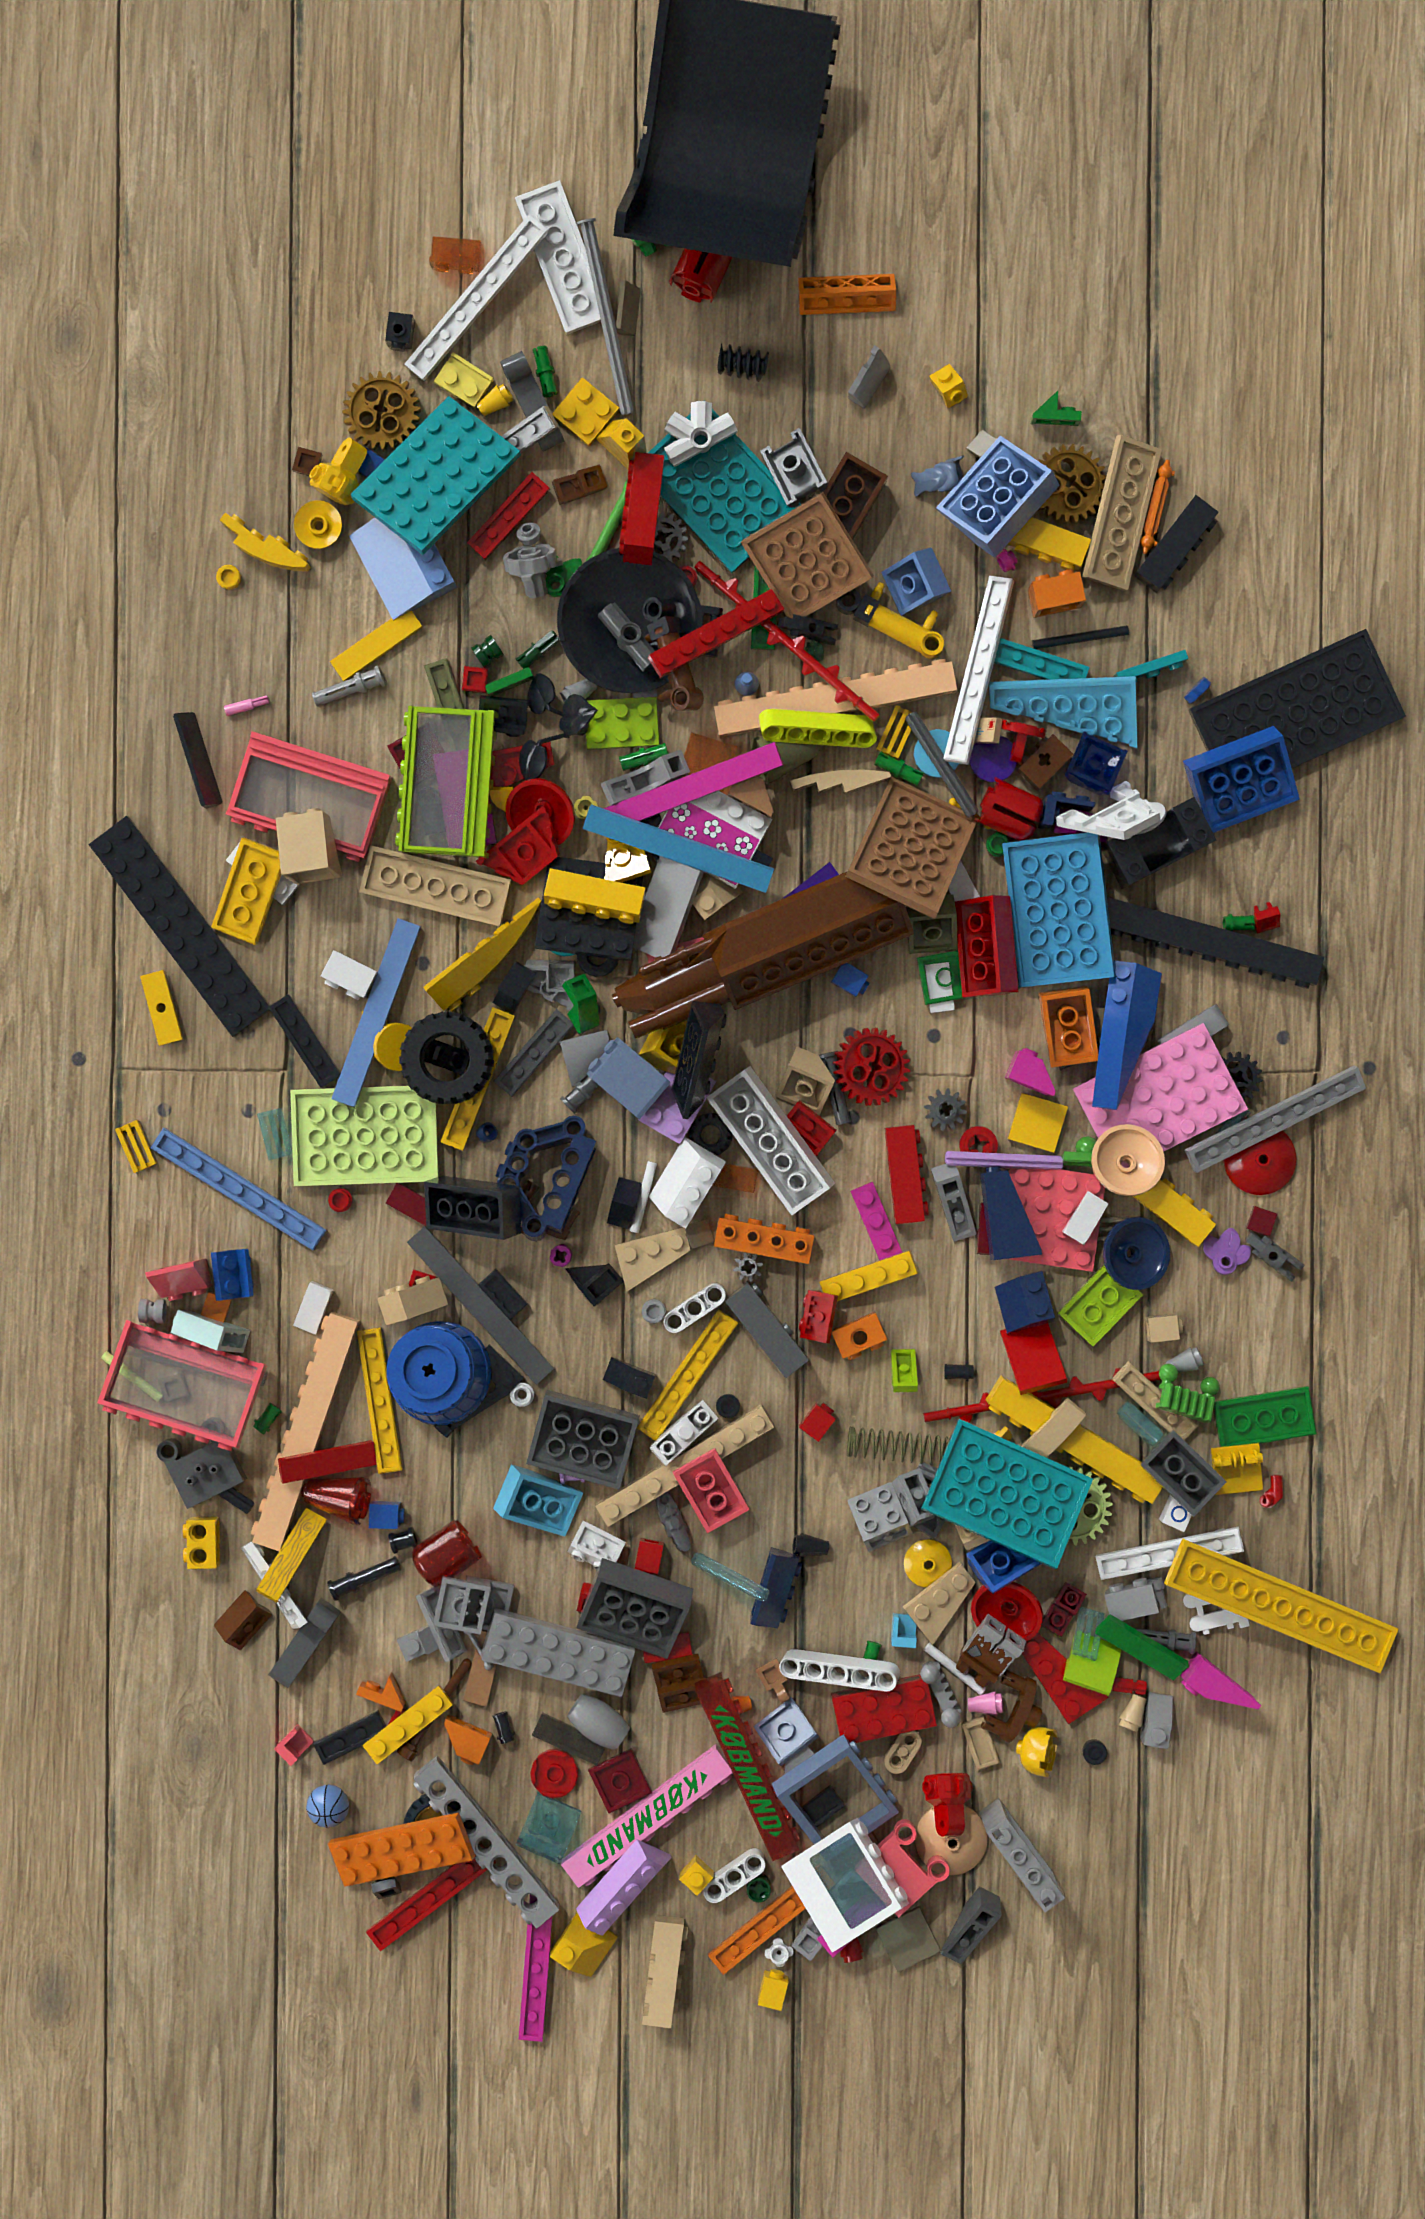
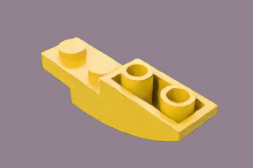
M224 513L221 517V523L238 535L233 541L234 545L251 557L286 570L308 572L311 569L307 563L308 558L298 550L294 553L287 547L290 544L279 535L274 538L269 534L263 542L262 540L265 537L254 528L251 532L244 527L245 522L237 515L233 514L231 517Z

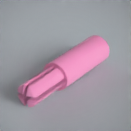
M263 696L226 705L224 709L226 715L231 716L252 710L254 707L269 704V698Z

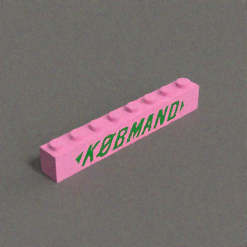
M715 1744L652 1791L651 1794L644 1797L562 1859L561 1866L578 1888L583 1884L585 1886L590 1885L597 1879L596 1875L599 1872L610 1870L616 1863L615 1860L621 1857L636 1839L644 1843L649 1841L655 1835V1830L661 1826L663 1829L675 1820L673 1817L679 1812L684 1814L694 1806L693 1802L699 1797L703 1800L713 1792L712 1788L718 1783L723 1785L729 1781L733 1773L732 1764L717 1744Z

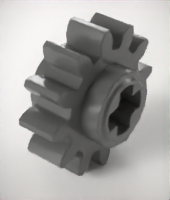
M949 1088L945 1090V1095H942L939 1089L936 1090L937 1097L928 1096L929 1101L932 1103L931 1105L924 1106L925 1109L930 1110V1113L925 1118L934 1119L931 1124L932 1127L940 1123L941 1131L945 1130L946 1124H949L952 1130L955 1129L954 1121L963 1123L959 1115L967 1113L966 1110L960 1108L966 1101L961 1100L958 1102L959 1092L951 1096ZM942 1103H946V1106H951V1110L948 1111L949 1115L946 1117L944 1113L940 1114L939 1112L942 1108Z

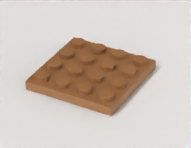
M824 492L741 541L769 589H773L784 607V613L788 618H793V614L806 617L872 579L874 576Z

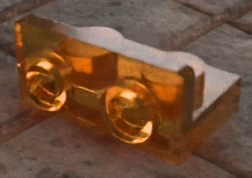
M433 236L431 256L429 257L431 268L438 272H449V269L458 270L462 274H473V271L479 272L481 240Z

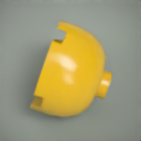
M1036 1727L1029 1730L1023 1740L1018 1741L1016 1753L1020 1755L1021 1764L1029 1773L1049 1777L1046 1771H1052L1057 1752V1745H1053V1737L1058 1738L1055 1729Z

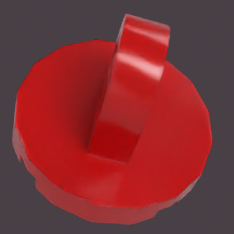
M1002 719L1001 729L1015 732L1010 761L1021 762L1027 735L1045 739L1047 730L1019 722L1010 721L1009 723L1007 720Z

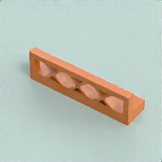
M894 274L798 278L800 315L896 311ZM879 283H890V285H879ZM804 286H814L815 288H804Z

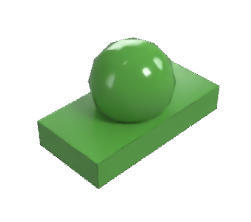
M1089 1136L1080 1138L1075 1146L1076 1152L1064 1151L1062 1154L1063 1165L1092 1167L1091 1155L1096 1140Z

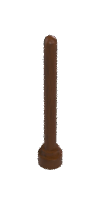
M466 1658L462 1661L443 1689L449 1698L472 1664L470 1659ZM434 1721L399 1747L397 1752L412 1762L418 1754L417 1750L419 1747L417 1745Z

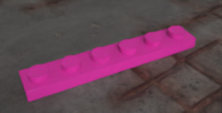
M532 1894L529 1897V1903L531 1904L537 1900V1897ZM553 1916L537 1929L532 1923L530 1925L527 1924L518 2040L543 2041Z

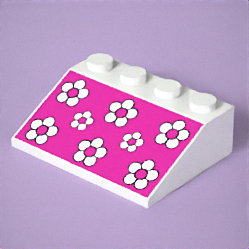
M717 791L666 811L658 828L752 860L769 829L772 819ZM705 872L735 889L739 884Z

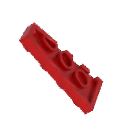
M551 741L542 744L547 751L548 762L546 768L555 765ZM523 745L492 751V755L495 756V764L491 766L490 777L493 780V787H506L524 779L519 766V755Z

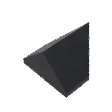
M609 1263L606 1265L565 1268L576 1286L594 1307L624 1282Z

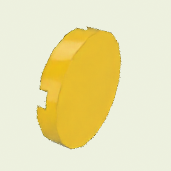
M396 1022L387 1024L377 1033L373 1044L374 1056L383 1067L395 1071L402 1070V1066L399 1064V1057H401L402 1051L400 1047L402 1042L404 1043L406 1033L412 1027Z

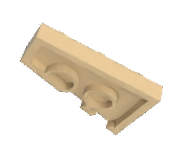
M684 1227L615 1245L626 1291L634 1288L691 1251Z
M960 1562L903 1606L932 1646L976 1583Z

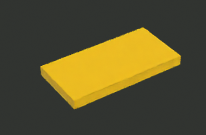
M245 837L241 838L211 928L253 945L258 944L281 877L279 851Z

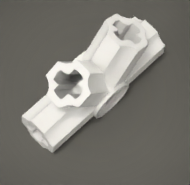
M706 401L691 402V421L677 412H674L668 420L664 431L679 440L664 447V450L671 464L676 467L699 453L707 452L712 446L734 435L738 430L728 412L712 421V403ZM698 435H704L708 440L705 444L698 445L694 439Z

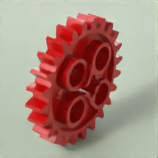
M875 1027L872 1028L871 1033L869 1028H863L862 1033L859 1030L854 1031V1037L851 1035L845 1037L848 1044L844 1042L839 1044L843 1051L835 1052V1055L840 1059L833 1062L834 1065L839 1066V1069L835 1070L833 1074L840 1075L841 1077L836 1081V1084H844L841 1092L850 1091L848 1099H853L857 1096V1104L865 1101V1106H871L873 1101L874 1105L877 1106L881 1105V1100L884 1103L890 1102L889 1096L892 1098L898 1097L895 1090H904L900 1083L908 1082V1079L903 1076L904 1073L910 1072V1069L904 1067V1064L910 1062V1059H903V1055L908 1051H900L899 1047L902 1045V1041L894 1043L896 1035L893 1034L887 1037V1030H882L879 1033L878 1028ZM863 1045L867 1046L869 1050L867 1057L861 1054V1047ZM884 1054L890 1057L888 1066L883 1063ZM869 1063H872V1066L875 1067L874 1071H871V1067L868 1066ZM855 1067H857L861 1073V1076L858 1080L855 1079L853 1076V1070ZM877 1076L882 1080L881 1088L875 1086V1078Z

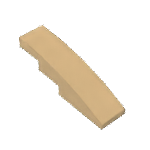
M865 769L837 770L791 780L790 786L792 792H796L816 785L818 794L842 786L844 795L889 780L891 775L890 772Z

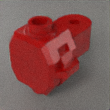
M967 1773L926 1775L922 1789L925 1794V1800L934 1806L937 1833L942 1837L961 1836L965 1829L964 1803L971 1798L972 1782L970 1776Z

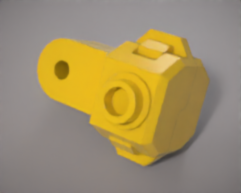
M347 438L340 445L331 463H320L319 466L316 465L311 470L309 475L311 478L309 481L310 485L336 503L343 505L353 504L355 501L352 500L350 494L359 486L355 475L367 455V449L352 438Z

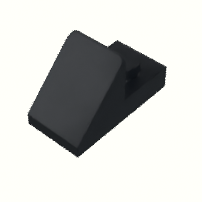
M515 961L498 987L499 991L492 1003L513 1015L536 973Z

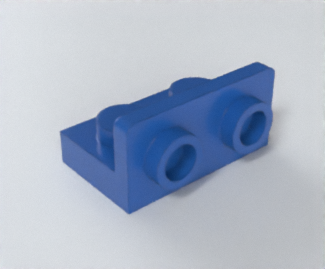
M235 1249L212 1252L211 1260L216 1301L253 1297L254 1283L251 1275L249 1250Z

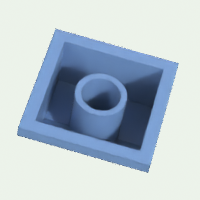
M932 547L913 552L881 572L901 616L928 605L951 592Z

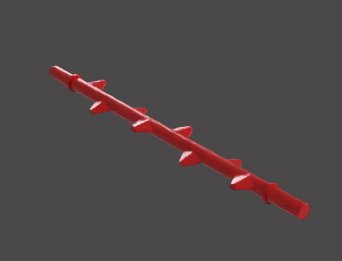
M698 561L694 568L709 580L712 586H716L736 604V608L748 602L737 592L739 581L736 578L725 582L721 579L720 575L715 574L703 562ZM770 619L760 624L769 632L768 645L771 646L781 642L803 661L802 674L804 676L816 672L837 690L834 700L837 704L849 700L854 708L857 707L873 722L880 717V714L863 700V697H859L838 679L840 670L838 665L825 668L804 650L806 641L804 636L791 639Z
M1120 1368L1115 1369L1113 1377L1120 1370ZM1159 1371L1143 1373L1150 1382L1161 1380ZM1073 1376L1068 1387L1043 1392L1035 1391L1031 1392V1394L1042 1401H1048L1056 1409L1059 1407L1062 1398L1092 1393L1098 1401H1102L1106 1390L1120 1388V1386L1112 1379L1082 1384L1077 1376ZM984 1392L980 1402L977 1404L954 1408L947 1407V1409L923 1413L924 1421L926 1423L942 1419L951 1420V1418L959 1417L961 1420L970 1423L973 1414L991 1411L989 1409L990 1404L985 1400L989 1394Z

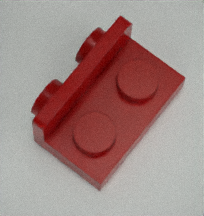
M808 1290L803 1300L805 1310L803 1318L799 1323V1338L830 1343L838 1295Z

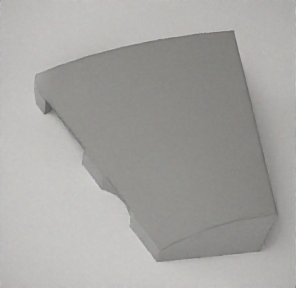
M875 345L871 350V357L862 366L857 378L848 391V399L862 408L866 407L890 370V363L887 357Z
M527 960L525 967L536 973L528 990L533 993H540L545 999L551 1002L554 1000L566 1006V1009L570 1011L574 1005L562 985L565 981L575 977V961Z
M608 1030L560 1041L571 1086H575V1083L584 1079L587 1076L586 1073L589 1071L588 1067L596 1058L599 1059L605 1052L604 1048L610 1042Z

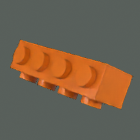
M725 1214L724 1218L719 1217L714 1242L715 1247L809 1264L814 1235L809 1234L810 1229L796 1227L795 1231L786 1230L785 1224L772 1222L770 1227L762 1225L763 1220L748 1218V1222L738 1221L739 1216Z

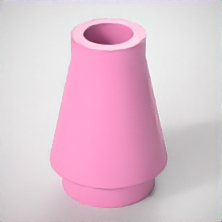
M995 1691L968 1698L969 1712L998 1716V1713L1004 1712L1002 1693L996 1694Z

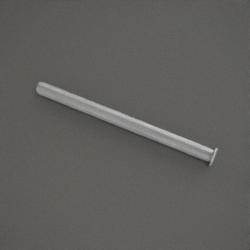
M596 218L578 221L577 225H581L621 415H629L634 410L594 227Z

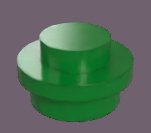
M994 833L988 837L986 849L992 856H1004L1002 843H1009L1010 840L1003 833Z

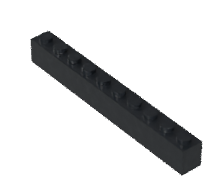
M1107 897L1111 935L1122 937L1123 934L1132 936V941L1145 944L1146 940L1155 942V947L1164 950H1169V947L1179 949V954L1190 957L1195 953L1202 955L1201 960L1215 963L1217 959L1224 961L1225 966L1229 968L1239 969V966L1249 968L1248 973L1262 976L1264 972L1271 974V979L1286 982V979L1295 981V986L1309 989L1310 985L1314 986L1318 983L1324 961L1323 956Z

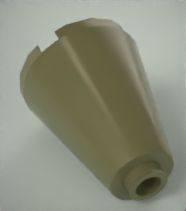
M763 736L753 737L750 748L752 751L773 742L766 741ZM776 742L784 766L763 773L760 776L765 781V784L774 782L817 757L820 745Z

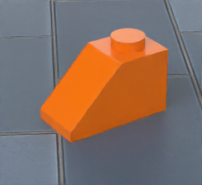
M448 1714L444 1725L456 1755L461 1757L460 1760L466 1764L474 1765L476 1763L479 1765L492 1733Z

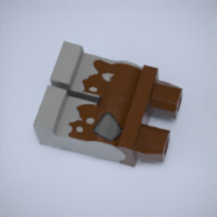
M987 1614L967 1643L962 1647L956 1664V1669L963 1674H967L971 1668L976 1670L978 1673L975 1675L974 1681L982 1688L986 1687L990 1682L996 1683L1014 1659L1023 1653L1026 1643L1025 1639L1008 1628L1005 1632L1006 1626L990 1614Z

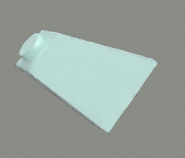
M178 1310L173 1319L171 1333L217 1351L243 1353L250 1330L227 1322L223 1323L192 1311Z

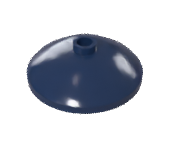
M1131 1217L1117 1223L1107 1235L1104 1243L1103 1259L1106 1270L1118 1285L1127 1289L1142 1290L1156 1284L1165 1274L1170 1261V1245L1162 1228L1152 1220L1142 1217ZM1128 1249H1130V1251H1131V1254H1130L1129 1257L1127 1256V1250H1128Z

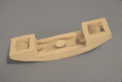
M1067 1398L1052 1412L1051 1418L1023 1444L1019 1443L1018 1445L1047 1458L1073 1432L1086 1416V1413Z

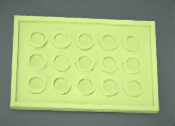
M409 1086L362 1087L355 1108L332 1100L335 1088L290 1090L294 1186L424 1182L439 1177L437 1104L421 1098Z

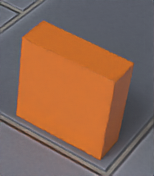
M208 1292L201 1315L224 1323L232 1299L216 1301L215 1293Z

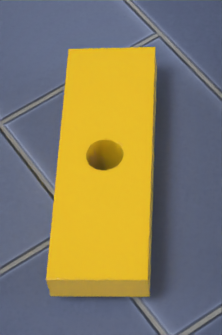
M165 970L140 976L159 1046L184 1040ZM161 1004H165L166 1006L164 1012H160L159 1006Z

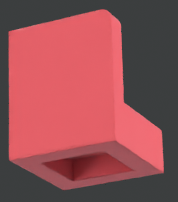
M297 1724L276 1745L274 1750L292 1766L314 1740Z

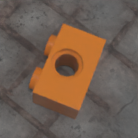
M876 1312L835 1328L831 1332L842 1358L848 1357V1360L861 1356V1351L869 1347L871 1351L883 1347V1341L887 1340ZM857 1331H863L867 1335L866 1341L862 1344H857L853 1341V1335Z

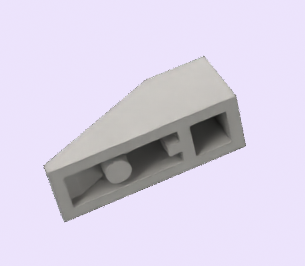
M943 1164L931 1168L953 1241L976 1235L962 1181L956 1166Z

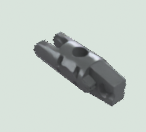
M1251 1232L1246 1238V1242L1254 1247L1252 1253L1291 1282L1295 1276L1282 1266L1283 1263L1287 1260L1300 1270L1305 1266L1266 1235L1261 1239ZM1271 1252H1276L1277 1256L1270 1257L1269 1254Z
M667 1491L655 1499L659 1517L668 1538H672L673 1543L676 1545L675 1547L679 1551L685 1552L690 1550L691 1541H689V1536L686 1532L688 1528L682 1518L679 1507Z

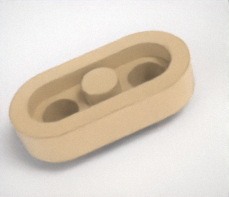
M917 1730L897 1735L884 1756L885 1767L889 1772L900 1774L907 1769L921 1747L922 1740ZM906 1736L914 1738L911 1743H906L904 1740ZM899 1756L901 1760L895 1764L891 1761L892 1758Z

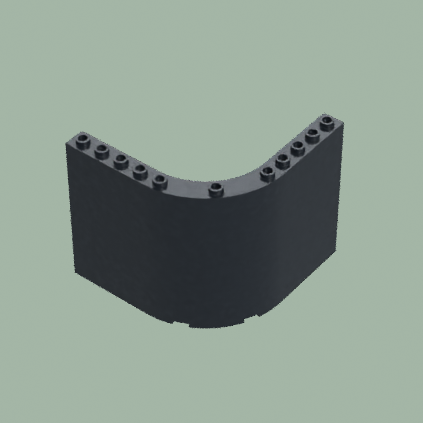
M659 0L643 126H647L646 134L643 133V137L640 139L636 158L637 168L633 170L630 183L616 211L613 236L791 267L793 259H798L807 225L808 216H804L808 193L813 194L815 179L811 178L817 141L818 138L823 139L825 124L821 123L822 114H827L829 99L824 98L826 89L830 90L833 75L828 73L830 65H834L837 50L832 48L834 40H838L841 25L836 24L838 16L746 0Z

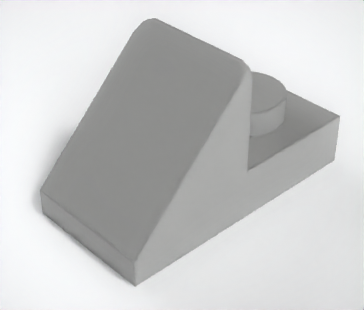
M429 1625L397 1639L406 1662L423 1654L428 1655L439 1649Z

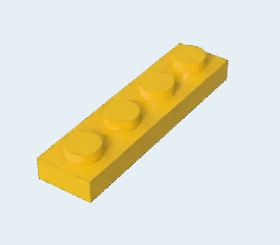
M908 1250L821 1280L819 1283L824 1293L838 1295L837 1301L910 1277L919 1272L912 1252Z
M439 1685L362 1746L374 1762L379 1764L453 1706L454 1703Z

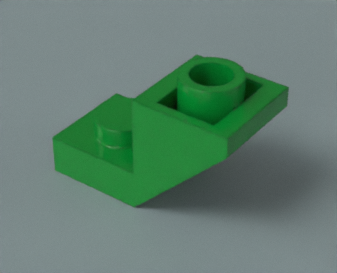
M585 973L565 981L562 986L574 1005L567 1015L578 1034L598 1027L600 1023L597 994Z

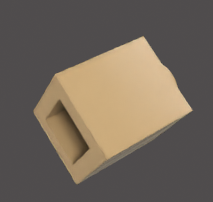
M1167 1314L1145 1317L1147 1339L1149 1342L1180 1340L1179 1334L1183 1333L1182 1320L1178 1319L1177 1315Z

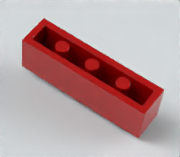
M914 1125L884 1128L895 1224L925 1221L924 1216H928L929 1212L927 1201L922 1199V1192L926 1191L925 1178L920 1177L919 1168H923L922 1153H917V1144L921 1143L920 1131L915 1129Z

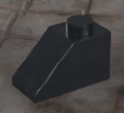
M611 1357L603 1380L624 1391L647 1399L656 1374Z

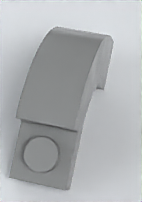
M678 750L663 755L652 763L633 772L601 783V786L611 806L678 780L688 774L690 770L682 751Z

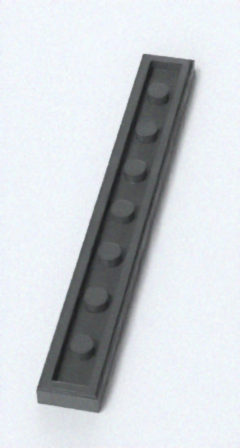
M426 1226L407 1241L410 1247L536 1385L554 1369L520 1329L478 1286V1283L431 1231L426 1229Z

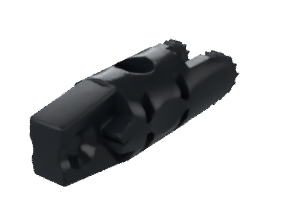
M793 614V618H779L778 628L789 630L791 636H804L808 640L835 645L836 639L823 636L824 629L830 631L838 630V624Z

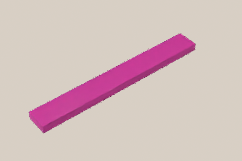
M773 742L603 809L642 821L784 766L776 742Z

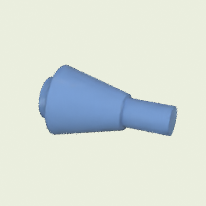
M743 672L735 680L736 690L744 696L754 694L759 686L758 678L751 672Z

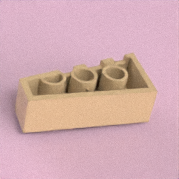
M655 1916L642 2025L671 2028L673 2013L677 2014L679 1999L675 1998L676 1989H681L682 1975L678 1974L679 1965H684L685 1951L681 1950L682 1941H687L688 1927L684 1926V1918Z

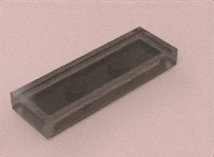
M543 1712L532 1733V1736L596 1766L606 1748L583 1736L574 1726Z

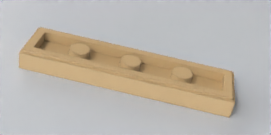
M1129 1361L1112 1378L1115 1383L1169 1433L1174 1430L1185 1441L1198 1427L1188 1417L1156 1408V1403L1160 1402L1162 1392Z

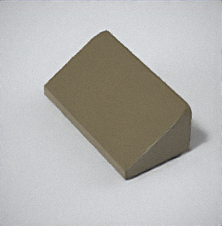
M622 280L620 284L616 330L618 335L635 336L640 289L626 280Z

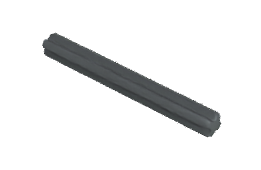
M915 711L907 715L905 719L965 815L970 818L977 814L978 808L949 762L943 759L944 754L918 713Z

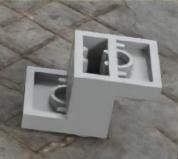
M466 1575V1580L443 1576L433 1626L481 1635L482 1629L488 1630L494 1608L509 1611L514 1584Z

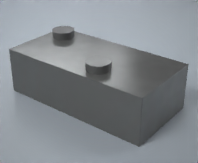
M747 1281L727 1297L725 1302L783 1376L787 1378L809 1361L808 1356L792 1337L794 1332L787 1323L782 1324L763 1301L761 1296L764 1293L756 1283L751 1285Z

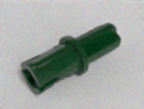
M550 631L535 644L532 642L531 647L515 658L523 669L530 667L541 657L544 658L543 655L560 642L559 637L554 631Z

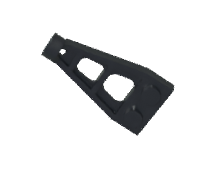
M490 1344L486 1347L485 1351H487L490 1358L491 1380L495 1383L496 1388L485 1396L479 1407L472 1414H469L463 1420L456 1423L452 1422V1426L449 1424H435L434 1427L446 1438L452 1434L454 1429L507 1396L524 1378Z

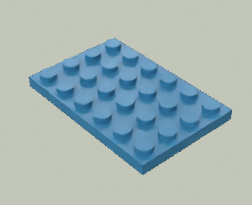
M1087 832L1002 843L1008 896L1011 899L1019 988L1116 977L1100 835Z

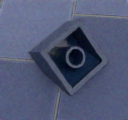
M1043 1271L1020 1276L994 1287L1007 1334L1054 1322L1055 1315Z

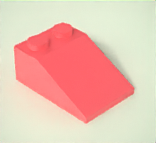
M206 1258L145 1272L146 1278L160 1298L168 1297L169 1301L182 1299V1294L192 1292V1296L207 1293L206 1288L212 1287Z
M715 1448L673 1471L676 1480L707 1534L750 1510L740 1489Z

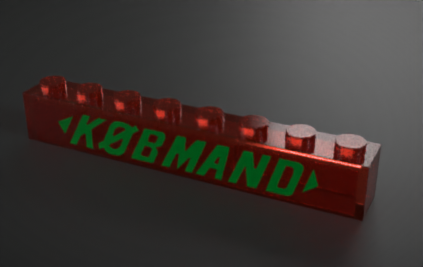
M719 1672L696 1682V1693L772 1862L799 1851L798 1841L801 1840L796 1827L791 1828L788 1821L791 1819L790 1813L785 1806H781L779 1798L774 1791L769 1779L772 1777V1773L768 1764H763L760 1756L763 1754L758 1742L753 1743L750 1737L753 1731L748 1720L744 1722L741 1717L744 1711L738 1699L734 1700L731 1692L734 1689L730 1679H724L722 1672Z

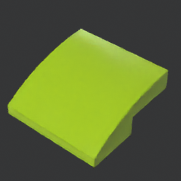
M1076 1631L1073 1635L1070 1656L1066 1661L1063 1680L1109 1696L1116 1676L1121 1649L1108 1641Z

